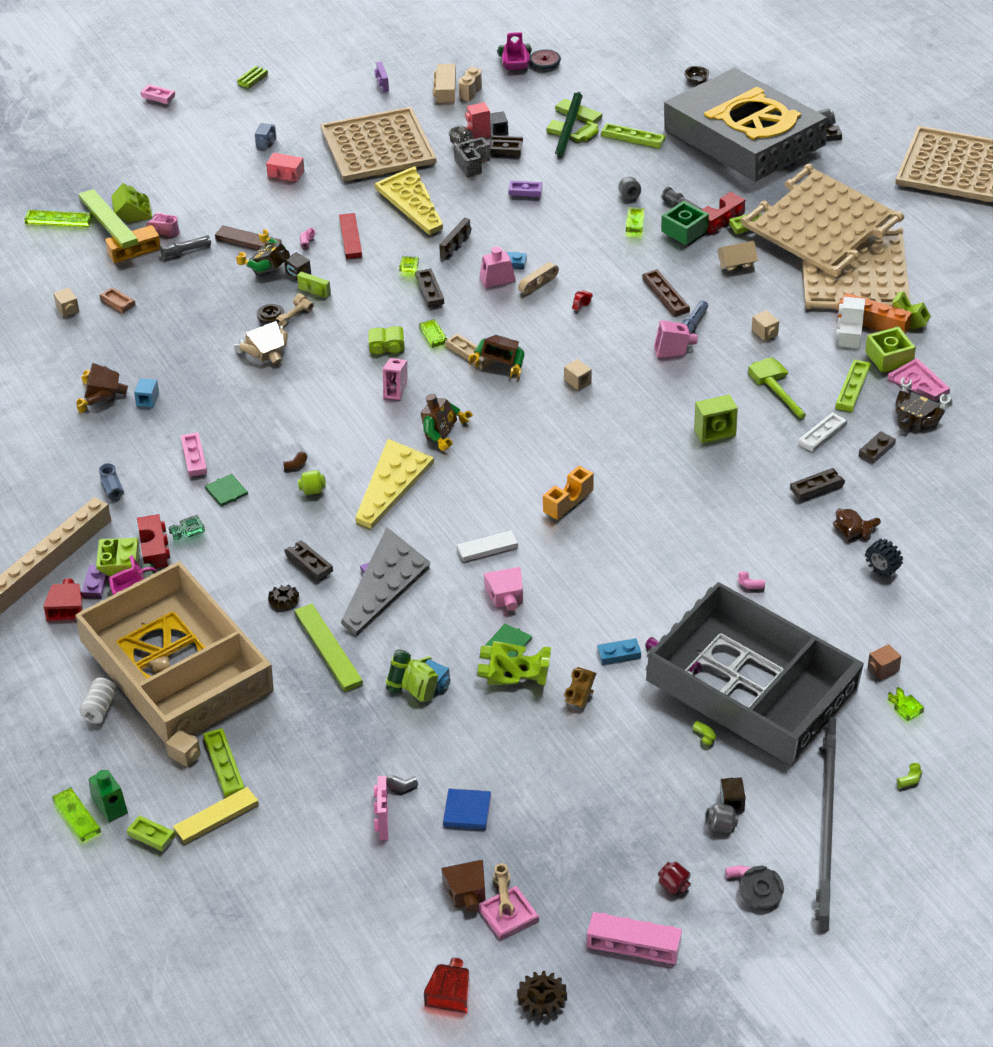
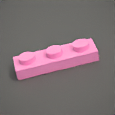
M199 432L180 435L189 477L207 474Z

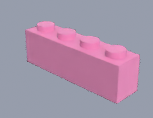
M593 912L587 931L588 948L671 964L677 963L682 943V929L654 924L648 921L633 920L627 917L612 916L606 913Z

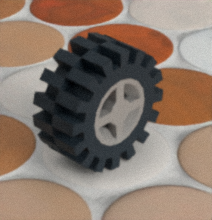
M882 538L875 541L866 550L865 557H867L866 562H870L868 566L873 567L874 572L878 571V575L881 576L883 574L884 577L891 576L901 567L903 556H900V550H896L898 547L892 545L893 542H888L887 539L882 540Z

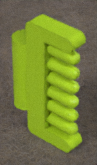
M587 121V124L571 134L569 139L578 143L583 140L587 142L599 133L598 124Z

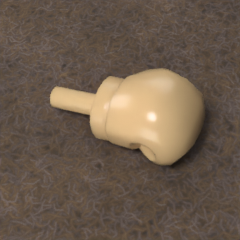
M163 656L150 661L148 667L155 674L170 667L169 656Z

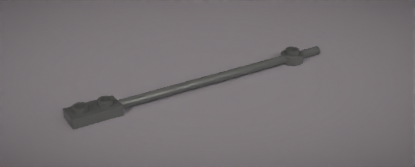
M835 717L828 718L827 737H823V750H827L822 880L821 889H816V902H820V907H815V920L820 921V930H829L837 721Z

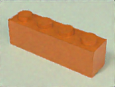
M845 293L839 304H843L844 297L865 299L863 327L884 331L899 326L905 335L910 329L912 314L910 311L849 293Z

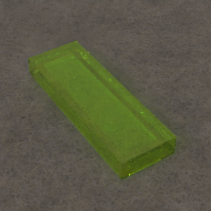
M72 787L52 796L53 802L82 842L101 833L100 826Z

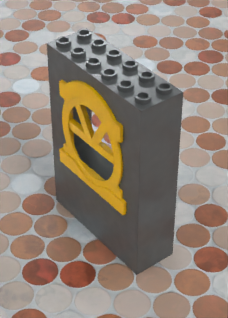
M736 68L726 71L664 102V130L755 182L826 145V116ZM760 120H767L778 123L773 126L763 128ZM754 122L756 128H749L745 126Z

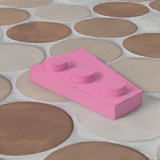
M917 358L887 374L888 380L901 385L903 377H905V385L909 384L911 379L913 385L910 390L933 401L939 400L942 394L947 395L950 393V388Z

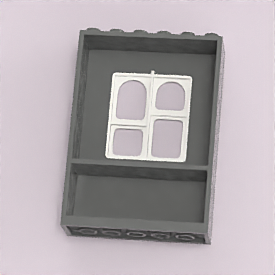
M717 582L707 590L702 599L696 601L690 611L685 612L682 620L679 623L676 622L667 635L661 637L656 647H652L647 654L648 664L645 670L647 671L646 681L792 766L828 725V718L835 717L857 692L864 663L724 584ZM725 645L740 652L741 655L730 666H725L713 658L712 650L717 646ZM748 659H752L775 672L776 676L766 687H761L737 673V670ZM695 662H700L701 665L713 667L730 677V681L719 691L693 676V671L690 672L689 669ZM738 684H742L758 694L748 707L728 696Z

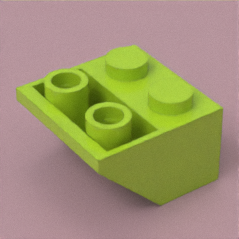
M122 183L112 194L114 213L122 220L134 222L153 217L149 197L144 193L141 194L136 191L131 185L128 186Z
M138 537L99 539L96 569L111 577L122 570L132 568L129 557L131 555L140 566L141 552Z

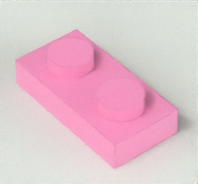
M150 84L141 91L142 98L163 104H168L176 96L173 90Z

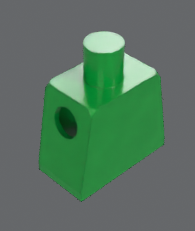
M100 770L96 775L88 779L91 798L109 823L128 814L122 789L109 770ZM109 798L114 800V803H109Z

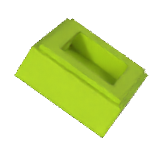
M552 119L546 127V132L560 136L564 122Z

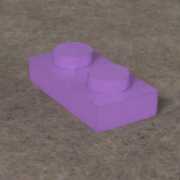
M376 62L374 74L375 78H377L378 86L382 87L383 92L389 91V81L382 62Z
M510 180L508 195L541 197L543 182Z
M89 565L81 592L83 598H102L108 576L97 570L96 565Z

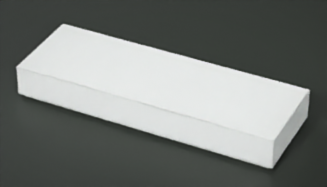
M832 412L798 439V445L813 453L847 425V420Z
M511 530L457 544V551L463 562L518 548V542Z

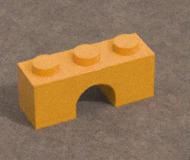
M580 465L567 475V483L564 489L554 485L543 495V512L556 520L560 519L594 490V473Z

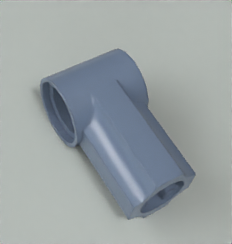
M111 463L102 464L99 467L101 485L105 488L109 499H120L124 495V490L117 476L115 466Z

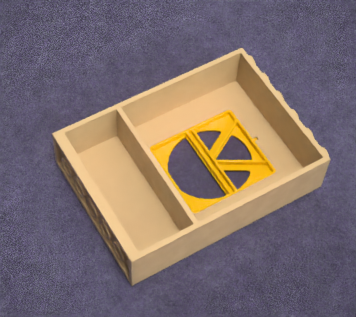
M180 561L76 614L80 641L165 744L178 730L188 735H194L274 691L272 664ZM163 629V648L139 641L144 635ZM171 630H177L186 634L185 637L171 643ZM193 642L197 647L198 652L153 676L142 671L148 667L150 661L156 658L169 656ZM134 649L145 651L151 655L135 662Z

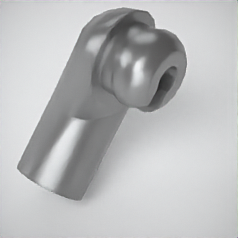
M394 775L386 778L387 786L399 793L418 786L415 776L406 780Z

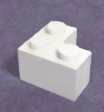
M844 297L843 304H839L838 314H842V317H838L836 339H839L838 346L860 348L865 299Z

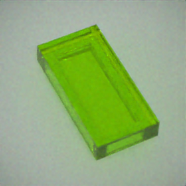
M436 319L419 323V329L431 348L445 345V341L448 338Z

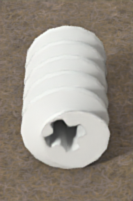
M96 678L93 680L79 709L81 716L86 721L93 724L102 723L103 717L106 715V711L109 709V705L115 696V684L106 678Z

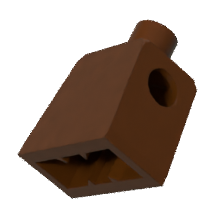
M483 860L441 868L442 882L453 905L457 908L465 906L469 913L477 912L480 908L479 903L486 901Z

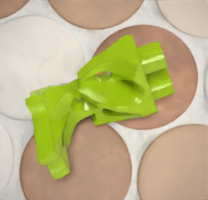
M493 641L492 646H481L479 658L490 660V664H478L477 676L487 679L488 685L518 684L520 679H531L537 681V684L545 686L550 664L551 647L543 646L534 656H522L526 652V647ZM510 651L517 652L518 655L516 657H510L507 653ZM520 668H528V671H522ZM509 672L513 676L508 678L504 676V673Z

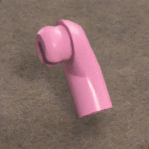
M308 228L307 231L300 235V243L303 249H308L309 242L315 237L316 231L313 228Z
M747 571L739 572L738 583L746 589H765V580H752L749 578Z

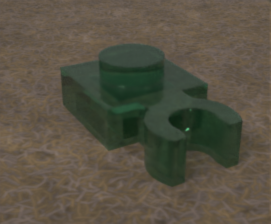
M198 515L181 520L180 525L169 527V533L172 534L173 540H179L183 535L189 538L205 532V526Z

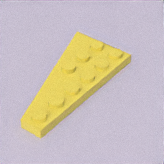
M415 166L375 183V189L428 235L443 229V223L435 211L434 204L431 203L430 196L421 182V177L417 173Z
M388 439L356 514V523L372 529L434 464V457Z

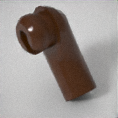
M300 451L293 460L283 461L284 470L302 468L307 461V454Z

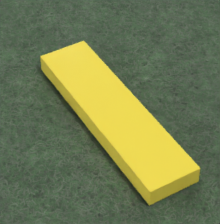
M246 787L174 825L173 831L185 845L258 806V799Z

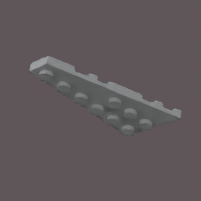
M386 527L346 609L341 624L354 635H357L430 566L431 562Z

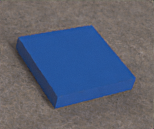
M448 788L443 827L486 829L491 791Z

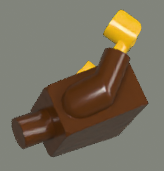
M92 363L90 370H84L81 376L82 382L87 384L84 395L86 400L83 398L77 399L76 408L79 413H83L87 410V405L90 406L100 401L112 402L116 393L126 395L128 385L118 383L120 375L118 372L109 369L107 366Z

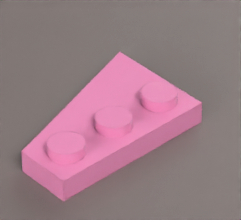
M378 776V785H374V798H377V802H374V813L378 816V819H374L375 832H379L380 840H389L386 776Z

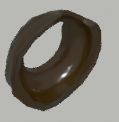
M690 66L685 70L684 75L690 83L699 84L707 80L710 72L701 66ZM701 76L703 80L698 81V79H692V77Z

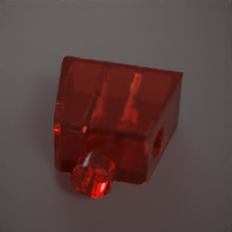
M454 957L450 959L449 965L439 964L436 966L424 990V1004L426 1007L468 1013L470 974L469 969L463 968V960Z

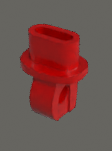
M585 290L577 291L573 299L572 309L578 311L583 306L589 305L593 294Z

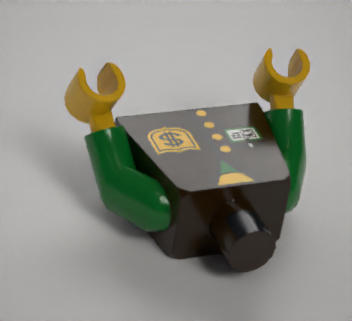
M263 229V235L258 233L260 241L265 244L249 260L246 259V253L239 252V256H236L237 264H246L247 267L254 271L255 275L276 270L284 263V260L290 258V253L286 247L273 237L270 238L269 232L266 229Z

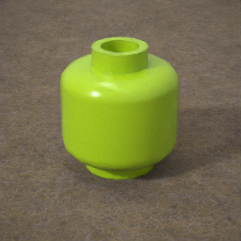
M319 470L303 472L301 479H298L299 490H303L306 496L321 494L323 489L326 488L324 473L321 474Z

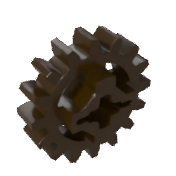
M542 971L541 975L533 972L532 978L526 975L525 982L520 981L519 989H517L518 1005L522 1006L523 1012L529 1010L530 1017L538 1014L539 1019H542L543 1015L546 1014L548 1018H551L552 1012L558 1015L560 1013L559 1007L565 1008V1001H567L566 984H562L561 977L555 979L554 973L546 976L545 971Z

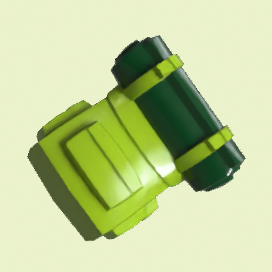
M398 649L394 651L389 673L385 681V688L394 693H399L402 689L407 690L421 702L431 700L434 696L439 676L426 664V661L432 658L427 656L420 659H411V655L405 650Z

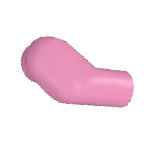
M739 865L725 868L726 878L742 877L751 867Z

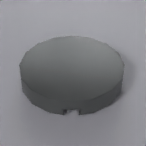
M761 865L753 866L744 873L740 879L739 890L744 902L750 907L757 910H769L775 907L781 900L784 893L783 880L776 871Z

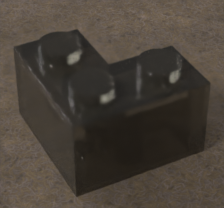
M484 137L454 145V161L467 178L482 174V164L490 161V145Z

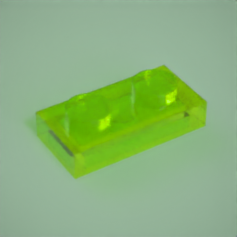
M628 207L626 232H643L645 208Z

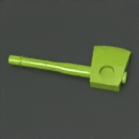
M770 357L753 362L748 366V374L759 385L767 384L793 410L794 414L800 419L805 418L806 414L801 407L776 382V380L789 374L778 360Z

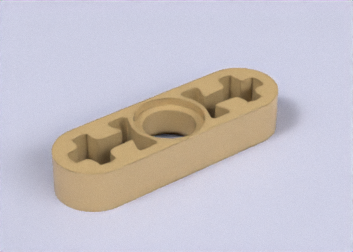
M552 262L546 263L523 278L518 285V290L525 295L531 294L554 279L559 272V267Z

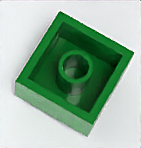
M682 201L661 216V232L685 245H688L708 231L709 214L685 201Z

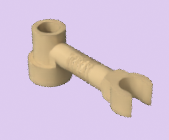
M297 294L293 300V305L296 307L287 314L277 317L280 321L278 326H283L284 328L290 319L302 310L310 312L314 307V303L309 301L303 294Z
M502 863L495 866V873L493 874V885L499 889L500 893L499 915L502 917V911L509 909L511 916H513L514 906L510 902L508 887L511 883L510 874L508 873L507 865Z

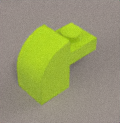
M904 291L898 292L892 301L893 307L912 312L911 329L926 326L931 315L924 302L911 305Z

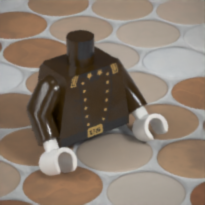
M905 377L901 379L902 390H899L895 402V412L898 415L899 427L904 431H907L909 428L922 431L926 427L937 425L945 413V408L952 406V398L950 397L948 401L944 402L947 396L942 394L940 397L942 404L940 405L914 392L909 391L907 393V390L911 389L913 384L910 379L909 384L905 385Z

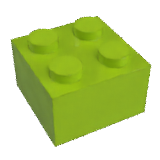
M899 326L867 335L865 352L882 373L900 368L915 358L916 347Z
M728 394L695 402L694 431L701 443L736 436L738 407L731 395Z

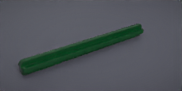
M581 92L574 93L555 150L557 157L563 156L583 97L580 94Z

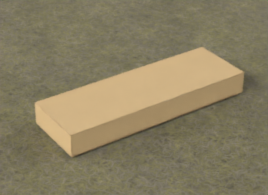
M458 333L445 341L447 348L469 361V355L475 354L474 351L477 345ZM479 356L478 368L482 370L493 363L494 360Z

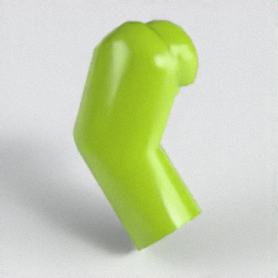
M698 720L694 723L693 730L704 735L702 742L711 746L713 741L716 740L714 730Z
M911 763L908 775L897 778V785L900 789L915 785L920 781L922 769L919 763Z

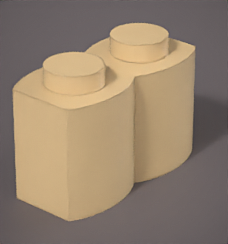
M470 67L466 70L465 75L459 79V99L471 101L476 96V93L481 90V69Z

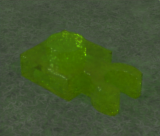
M900 687L896 688V695L888 692V700L895 704L894 709L907 721L924 713V706L911 694L906 697L903 689Z

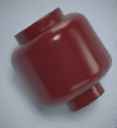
M667 862L658 873L659 884L672 895L679 892L685 893L691 885L689 882L691 873L678 862Z

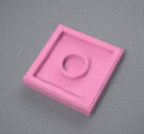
M517 886L508 889L510 902L514 906L513 916H511L509 909L502 911V917L499 915L500 894L479 904L480 913L500 940L539 922V915Z

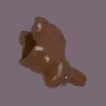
M838 508L835 512L836 520L833 522V525L837 530H841L847 540H851L858 536L868 538L873 532V527L878 526L881 520L880 518H873L865 521L854 510Z

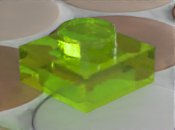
M402 256L399 271L415 273L419 265V257Z

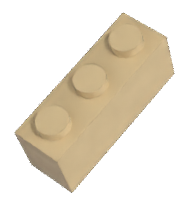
M437 64V70H434L433 97H436L437 103H455V64Z

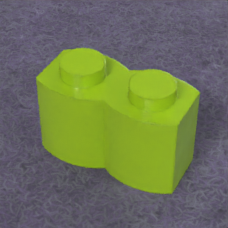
M391 326L386 329L380 327L369 329L368 343L370 353L383 354L386 352L399 353L404 351L403 327Z

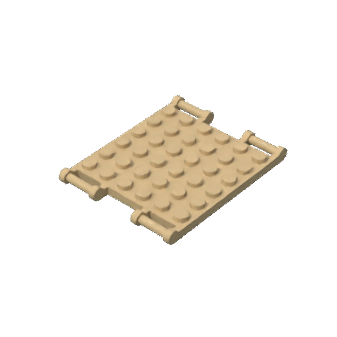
M808 163L796 176L785 182V187L790 190L787 195L773 206H770L766 200H763L749 215L742 217L740 222L749 230L830 275L837 277L847 265L860 257V253L855 249L871 235L878 238L884 237L891 227L904 219V215L902 212H896L825 175ZM807 174L809 175L799 185H796V183L799 182L803 177H805ZM763 211L765 212V213H764L763 215H761L757 220H755L754 222H752V220H753L755 217H757L761 212H763Z
M903 228L889 229L882 238L874 235L868 237L855 249L860 253V257L847 265L837 277L802 259L805 310H811V308H835V310H839V302L845 293L893 306L892 301L897 293L904 291L911 303Z

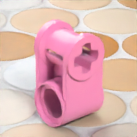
M155 213L153 219L146 224V227L153 225L159 235L175 237L180 233L178 220L174 215Z

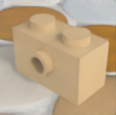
M754 241L717 249L721 269L727 268V271L736 270L737 266L742 265L743 268L754 266L753 263L758 261Z

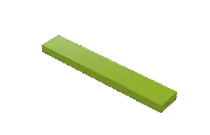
M313 603L295 609V616L344 692L363 685L362 678Z

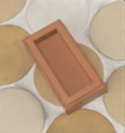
M113 287L99 295L101 301L121 313H125L136 305L135 300Z

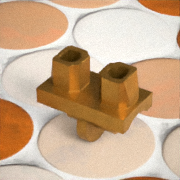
M581 667L573 669L571 685L566 688L564 693L565 702L584 708L589 694L594 693V690L591 688L597 673Z

